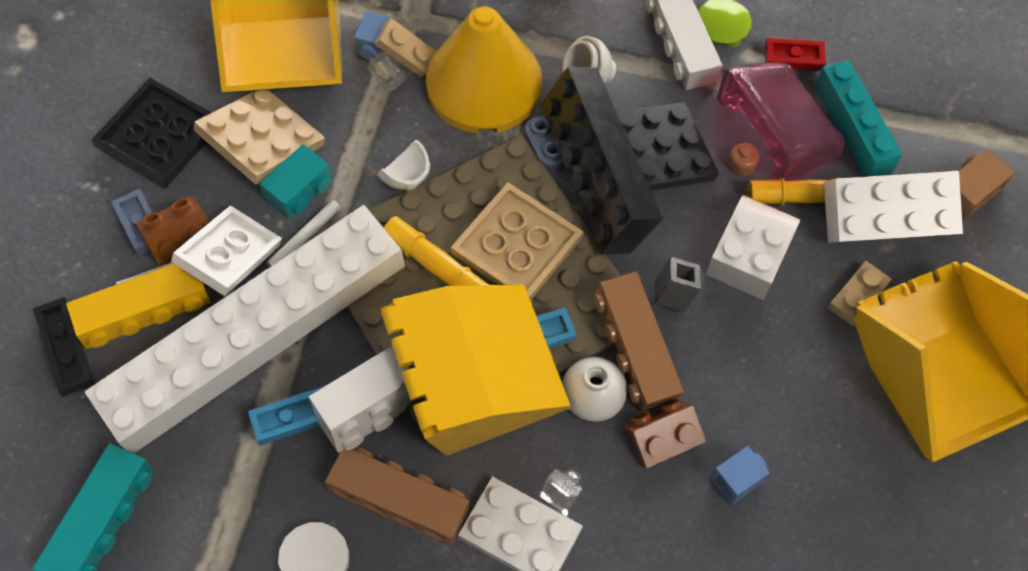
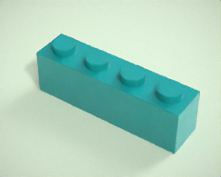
M850 60L823 67L814 88L861 175L869 177L892 174L903 154Z
M109 443L32 570L97 571L96 567L103 555H107L113 548L116 541L115 535L121 524L126 523L130 519L135 507L134 502L140 492H144L151 483L153 468L147 460Z

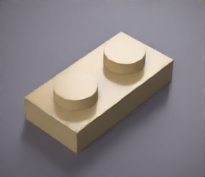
M392 18L384 23L375 42L377 47L419 77L426 75L428 64L436 50Z
M865 261L832 300L828 309L854 327L855 323L852 316L857 315L855 303L875 294H878L879 297L880 293L884 291L892 279Z

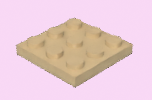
M268 89L255 90L194 122V131L255 185L260 183L302 144L314 152L323 147L325 137Z
M507 182L451 246V254L497 285H525L531 301L580 242L584 231Z

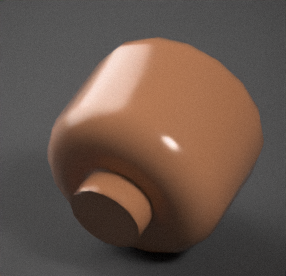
M749 143L735 145L728 157L729 169L740 176L752 174L759 163V151Z

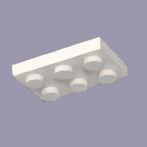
M230 205L173 253L171 262L226 296L280 246L282 238Z
M492 476L459 532L458 539L515 571H560L581 533L583 525Z

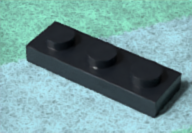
M65 297L33 308L58 392L62 397L95 385L83 345L76 336L66 305L68 301Z

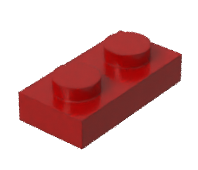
M767 38L765 42L766 68L821 71L826 65L824 41Z

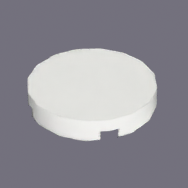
M309 522L296 527L285 537L279 549L278 564L281 571H347L350 552L345 538L335 527L323 522Z

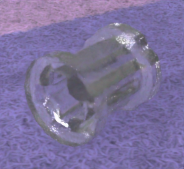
M381 52L370 60L368 70L372 75L378 76L385 90L393 91L404 82L406 74L403 70L396 68L391 62L392 58L389 54Z

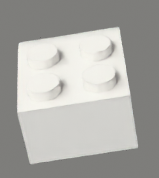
M743 195L712 256L706 275L764 300L799 225L800 219Z
M392 346L308 396L317 422L338 453L344 449H354L363 442V437L374 430L380 432L393 423V419L400 415L408 406L410 397L402 377V372L409 370L410 366L399 368Z

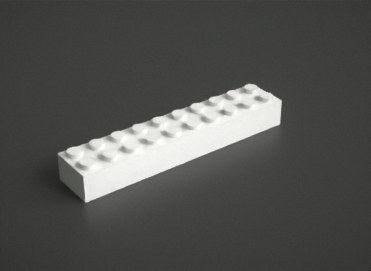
M362 205L85 391V394L118 443L126 451L134 454L404 268L402 251L366 206Z

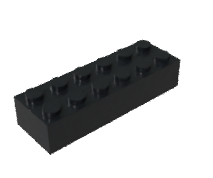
M567 66L540 104L542 112L550 125L552 137L557 142L562 161L565 164L572 186L576 191L601 255L632 253L662 221L663 217L598 68Z

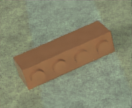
M637 271L600 282L594 295L595 306L599 313L603 312L606 319V335L610 343H615L618 351L616 355L618 367L622 373H626L630 383L628 385V393L631 401L634 404H638L641 412L660 406L669 400L678 399L684 391Z
M355 447L354 450L344 449L340 452L325 480L329 493L453 547L470 511L469 500L465 499V494L454 488L448 487L447 490L437 487L434 485L435 482L425 475L416 474L414 477L403 472V467L393 461L386 460L383 463L373 459V455L363 448Z

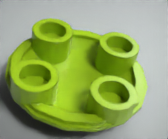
M709 0L701 5L698 10L711 41L737 47L751 30L752 19L748 10L736 1Z

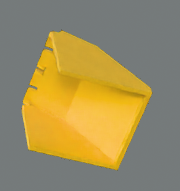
M210 0L222 92L342 84L339 0Z
M955 261L935 269L936 282L933 278V272L930 271L909 280L907 284L902 283L882 291L880 297L883 304L881 305L878 301V294L855 303L857 315L852 316L870 368L923 455L931 462L938 461L1028 420V294L968 262H964L960 266Z
M525 285L445 286L393 299L391 304L380 308L388 335L395 332L401 334V336L391 339L399 368L414 365V368L402 372L410 400L423 396L426 400L413 406L420 430L425 431L423 432L425 440L445 456L571 409Z

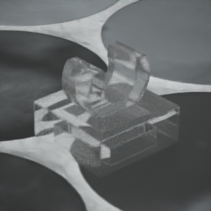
M555 468L547 477L539 496L567 516L574 508L583 490L577 485L582 475L572 468L563 475Z

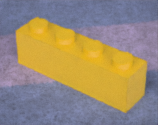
M171 264L67 302L66 305L76 336L85 349L104 346L110 340L123 335L136 334L140 329L152 324L165 323L172 317L184 312L197 311L203 305L211 302L202 281L177 265Z

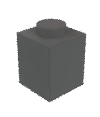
M670 257L655 280V304L685 312L701 290L700 265Z

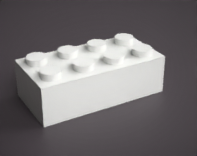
M959 171L838 178L824 181L828 243L963 234Z

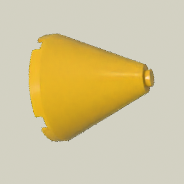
M478 7L466 17L432 56L426 71L427 96L435 112L448 124L471 133L479 134V129H496L498 133L519 125L535 110L542 92V71L535 55L497 11L490 7Z

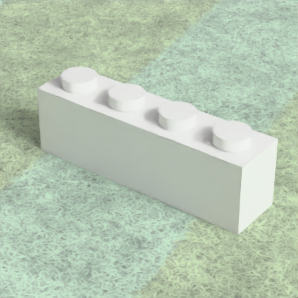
M645 0L647 12L652 13L654 17L655 30L664 40L665 53L667 57H671L674 63L675 76L677 80H681L684 89L689 90L717 83L722 63L694 1Z

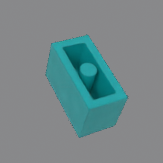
M302 144L267 175L259 185L263 198L290 220L297 213H302L308 207L309 202L319 193H324L331 185L333 178L330 165L306 145Z

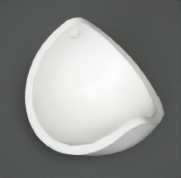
M415 140L385 169L382 168L376 175L385 184L394 189L414 190L429 174L430 162L424 146Z

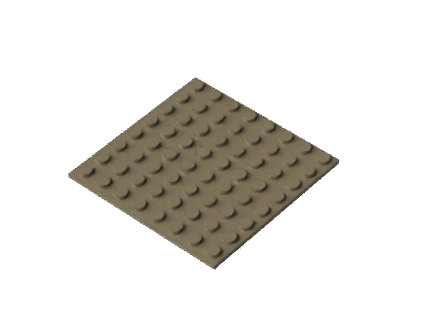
M522 135L418 185L414 190L406 191L369 209L383 228L392 217L398 216L415 230L425 234V239L445 251L461 266L469 267L474 274L489 285H497L451 254V246L506 183L509 182L584 231L580 242L531 300L536 316L565 307L577 333L576 341L549 349L558 374L560 375L568 371L575 362L583 358L593 357L615 345L614 342L610 343L605 331V324L607 322L603 312L599 313L595 306L594 295L600 282L621 275L607 255H601L593 235L544 165L539 162L536 154ZM403 251L404 268L347 306L375 355L391 347V339L401 336L399 332L388 335L380 308L391 304L392 300L450 286L430 273L413 257L408 258L405 256ZM424 396L410 400L406 407L419 430L420 427L413 406L425 402Z

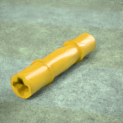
M779 178V180H749L747 197L763 204H779V206H783L785 203H825L824 181L828 180L806 179L785 181L784 178Z
M398 216L392 217L385 224L384 229L400 247L401 251L404 252L405 256L408 258L413 257L430 273L448 285H489L474 274L469 267L461 266L445 251L425 239V234L418 232Z

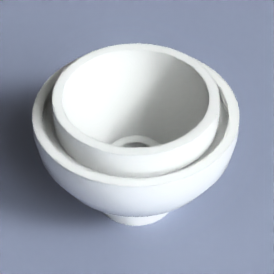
M582 36L570 46L564 57L563 72L567 66L598 68L604 84L611 82L615 77L616 64L612 60L606 45L595 37Z
M587 357L575 362L568 369L562 381L571 405L569 410L577 417L587 421L596 422L612 418L622 409L627 398V383L624 374L616 364L605 358ZM598 377L602 380V384L594 385L590 382V379Z

